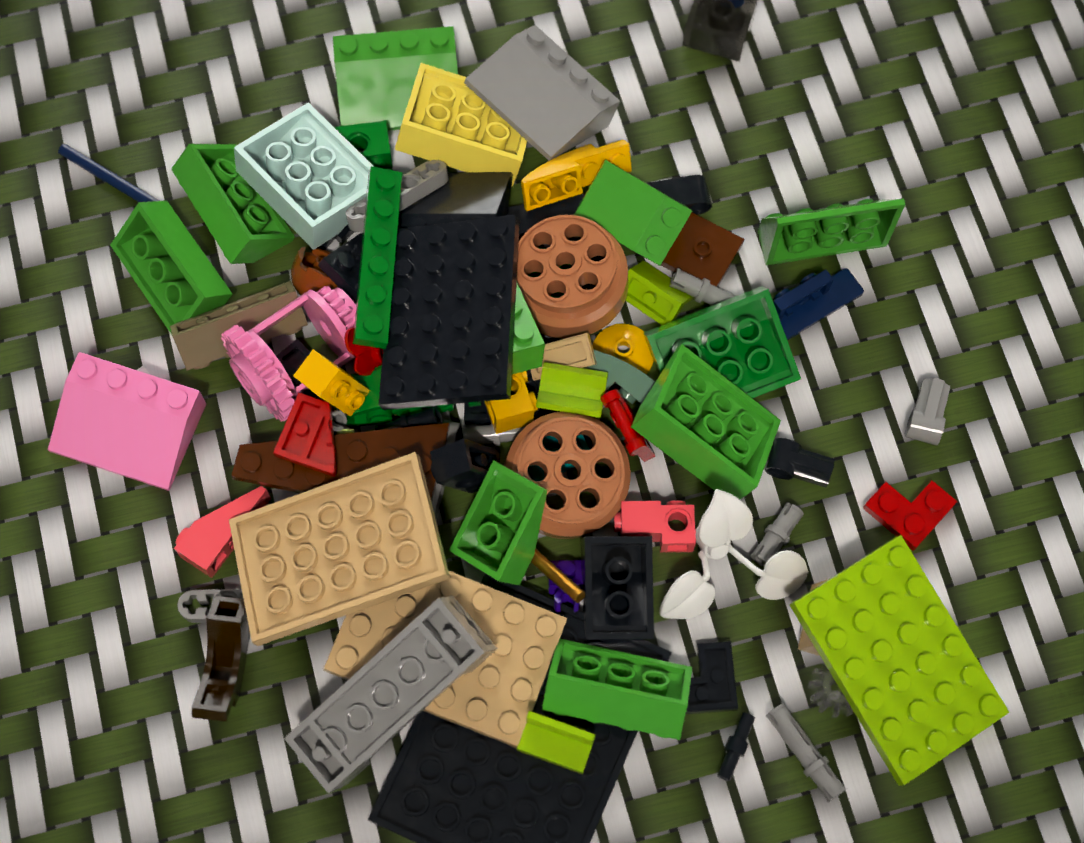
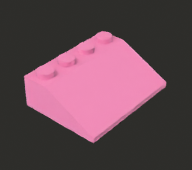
M79 352L65 381L48 451L170 491L206 407V402L199 390Z

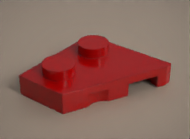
M298 393L273 454L278 458L335 477L337 470L332 407L330 403Z

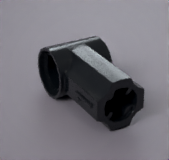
M775 438L769 453L765 472L775 478L783 480L796 478L826 488L833 472L835 459L804 450L799 443L793 440Z

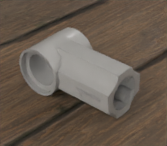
M937 378L923 379L915 409L912 410L908 420L905 437L935 446L939 444L946 419L943 415L950 390V385L946 384L944 380Z

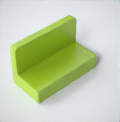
M646 261L640 262L628 271L629 287L625 301L661 325L676 320L682 307L693 298L689 294L670 287L671 278Z
M544 362L536 407L600 418L603 408L600 398L605 394L608 372Z
M529 711L526 717L527 723L520 738L517 751L583 774L595 740V734Z

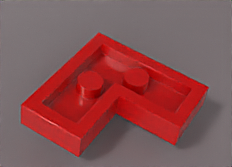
M932 480L912 503L885 482L867 501L863 509L896 537L901 535L908 547L914 551L958 501Z

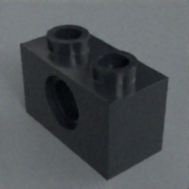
M464 438L430 451L432 460L431 472L436 483L471 494L479 490L493 460L501 463L498 450Z

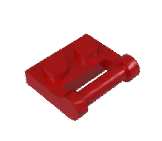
M615 389L601 396L600 400L605 408H609V413L615 425L620 429L625 438V448L629 455L633 457L638 455L644 462L655 457L647 439L631 428L635 416L621 393Z

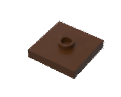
M691 213L661 266L674 273L679 268L701 280L706 278L710 280L711 285L718 287L744 244L745 239Z

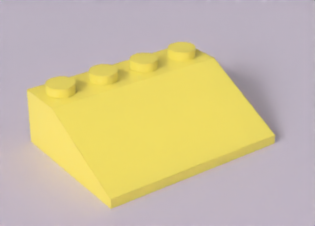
M421 63L394 150L429 161L441 160L446 163V166L464 172H512L511 186L513 187L523 160L527 140L464 84L467 77Z

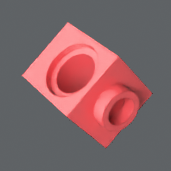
M680 500L669 501L666 505H661L662 534L660 538V553L693 552L696 545L694 505H686L685 501ZM672 520H680L684 523L685 529L674 531L669 527L668 523Z
M621 501L620 512L614 516V532H620V537L652 536V542H660L662 534L661 501Z

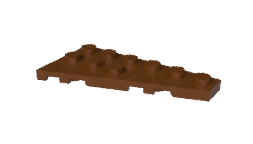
M441 423L334 435L337 470L335 477L276 457L273 451L278 441L239 445L231 477L237 481L303 493L416 452L421 459L432 503L436 480L431 472L432 460L430 451L446 445L450 424Z

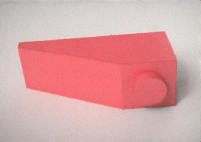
M260 486L194 521L190 528H185L180 532L176 539L174 550L182 559L210 578H213L234 550L229 519L266 506L271 500L267 489Z

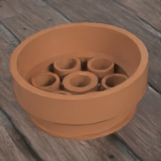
M557 215L536 223L519 240L517 283L539 332L550 337L566 339L584 333L593 334L608 325L618 315L627 298L629 287L628 265L621 245L599 224L577 215ZM573 236L581 237L578 241L568 240ZM542 244L550 245V247L546 249L537 248ZM595 256L604 257L601 261L591 260ZM564 264H571V265H573V266H572L571 268H569V269H561V268H559L560 266H562V265H564ZM532 272L542 273L540 276L534 278L528 276ZM586 284L595 285V287L590 290H585L582 288ZM555 292L564 293V295L559 298H553L550 296Z
M555 412L534 420L515 438L504 463V466L547 489V495L556 493L561 496L563 506L559 510L551 509L545 500L539 533L552 538L574 539L599 530L621 509V501H625L630 486V464L623 444L607 425L591 416ZM578 435L590 437L593 444L592 449H580L576 444V437ZM546 436L555 437L560 444L559 450L555 452L546 450L542 443L543 438ZM603 462L610 467L611 474L609 478L597 476L594 470L596 463ZM564 464L574 465L578 471L577 478L568 480L563 477L561 466ZM532 465L540 466L544 470L545 478L542 481L531 480L527 473L528 467ZM587 491L595 496L596 505L594 508H586L580 503L579 497L582 492Z

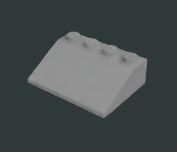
M536 25L514 35L464 81L465 85L548 160L558 157L609 127L620 103L616 96Z

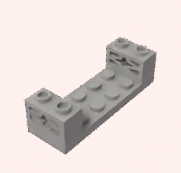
M453 596L440 597L284 739L327 793H331L352 781L371 763L368 760L461 675L474 671L498 648Z

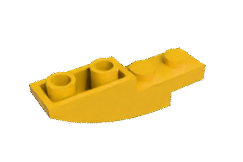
M623 139L598 148L589 144L564 153L537 167L521 180L524 209L530 211L583 194L582 187L591 185L605 160L628 173L632 172L629 143Z

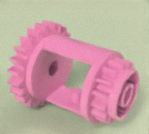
M324 286L317 292L308 290L249 331L245 332L242 327L234 325L221 334V340L224 342L223 346L231 358L229 360L230 366L243 388L258 405L266 406L269 413L273 414L280 422L288 419L295 402L294 399H296L298 393L303 394L309 388L304 384H300L296 388L294 387L292 380L279 359L259 335L304 306L317 332L339 357L333 363L342 367L355 358L347 350L344 336L349 328L354 327L356 304L338 287L331 290L329 286Z

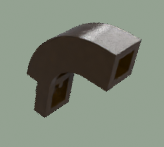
M214 596L206 618L207 654L205 667L191 711L192 718L227 722L231 707L236 706L242 684L247 655L249 625L244 599Z

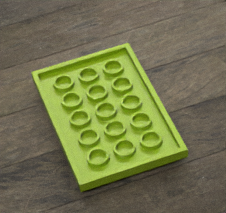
M901 535L891 539L789 604L898 786L906 785L1010 713Z

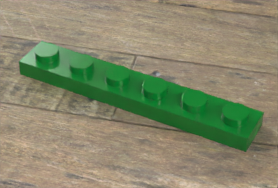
M372 166L368 174L353 344L386 349L389 336L402 172Z

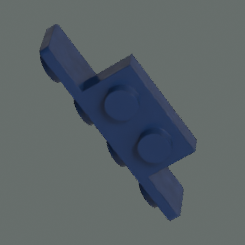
M845 268L833 276L827 270L817 275L811 273L803 278L799 286L791 291L789 288L782 290L773 298V303L787 340L863 295L864 289L849 269Z

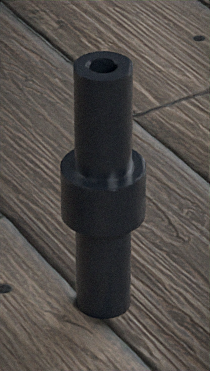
M746 712L742 713L734 735L729 736L724 748L727 753L717 775L719 778L730 782L739 758L744 757L749 745L746 740L754 723L755 716Z

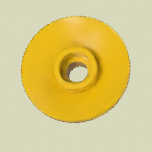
M615 324L605 328L597 335L592 345L593 350L623 360L646 375L654 362L643 334L644 331L630 324ZM627 346L629 351L621 353L618 351V347Z

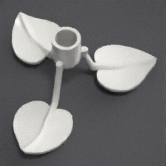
M716 489L709 507L695 530L696 543L702 549L698 556L702 561L703 575L701 576L697 571H689L681 575L666 593L661 603L659 614L663 618L690 619L701 615L710 607L716 591L714 586L707 582L710 579L708 558L719 560L725 557L728 552L731 553L752 572L761 576L756 583L755 589L761 597L769 600L785 598L801 587L809 572L806 562L800 554L786 550L770 557L765 564L764 570L751 563L732 547L731 540L742 539L749 533L753 523L752 513L739 498Z

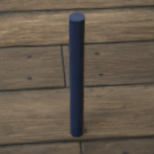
M64 143L60 146L58 153L137 202L159 201Z

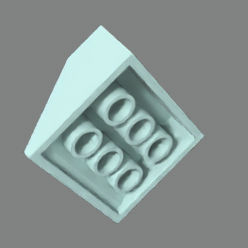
M306 103L234 147L236 171L313 250L338 235L348 225L345 212L350 206L366 197L369 170L371 166L374 167L310 103Z

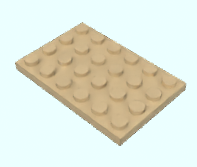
M416 452L229 519L251 641L256 646L450 579L421 459Z
M449 571L450 579L345 616L323 671L349 680L436 599L453 596L498 649L474 671L461 675L423 711L515 748L518 747L527 723V714L529 711L532 712L556 645L559 642L567 620L566 617Z

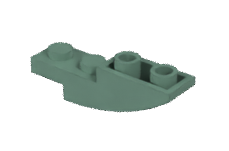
M594 350L597 365L586 367L585 369L608 372L606 392L614 390L620 385L619 392L627 401L633 404L637 400L642 404L655 381L629 363L612 355Z

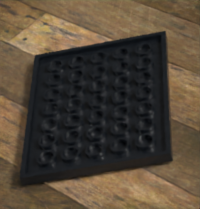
M486 573L482 578L481 584L566 617L567 620L560 639L667 662L672 654L671 651L644 639L585 640L584 613L580 611L574 612L573 608L562 603L560 612H556L554 600L521 585L497 581ZM551 660L532 712L595 734V740L583 774L519 752L513 746L422 711L417 715L368 821L414 843H590L638 731H628L621 727L604 723H592L585 719L567 715L559 716L553 712L542 710L548 675L552 664Z

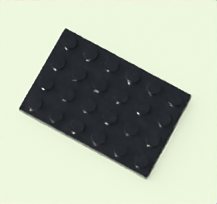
M516 214L397 229L389 336L386 349H383L378 404L383 410L511 399L520 224Z

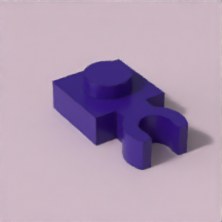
M549 560L583 590L581 560ZM548 578L549 594H555V611L560 612L561 603L570 602L573 604L574 612H578L580 602L576 603Z

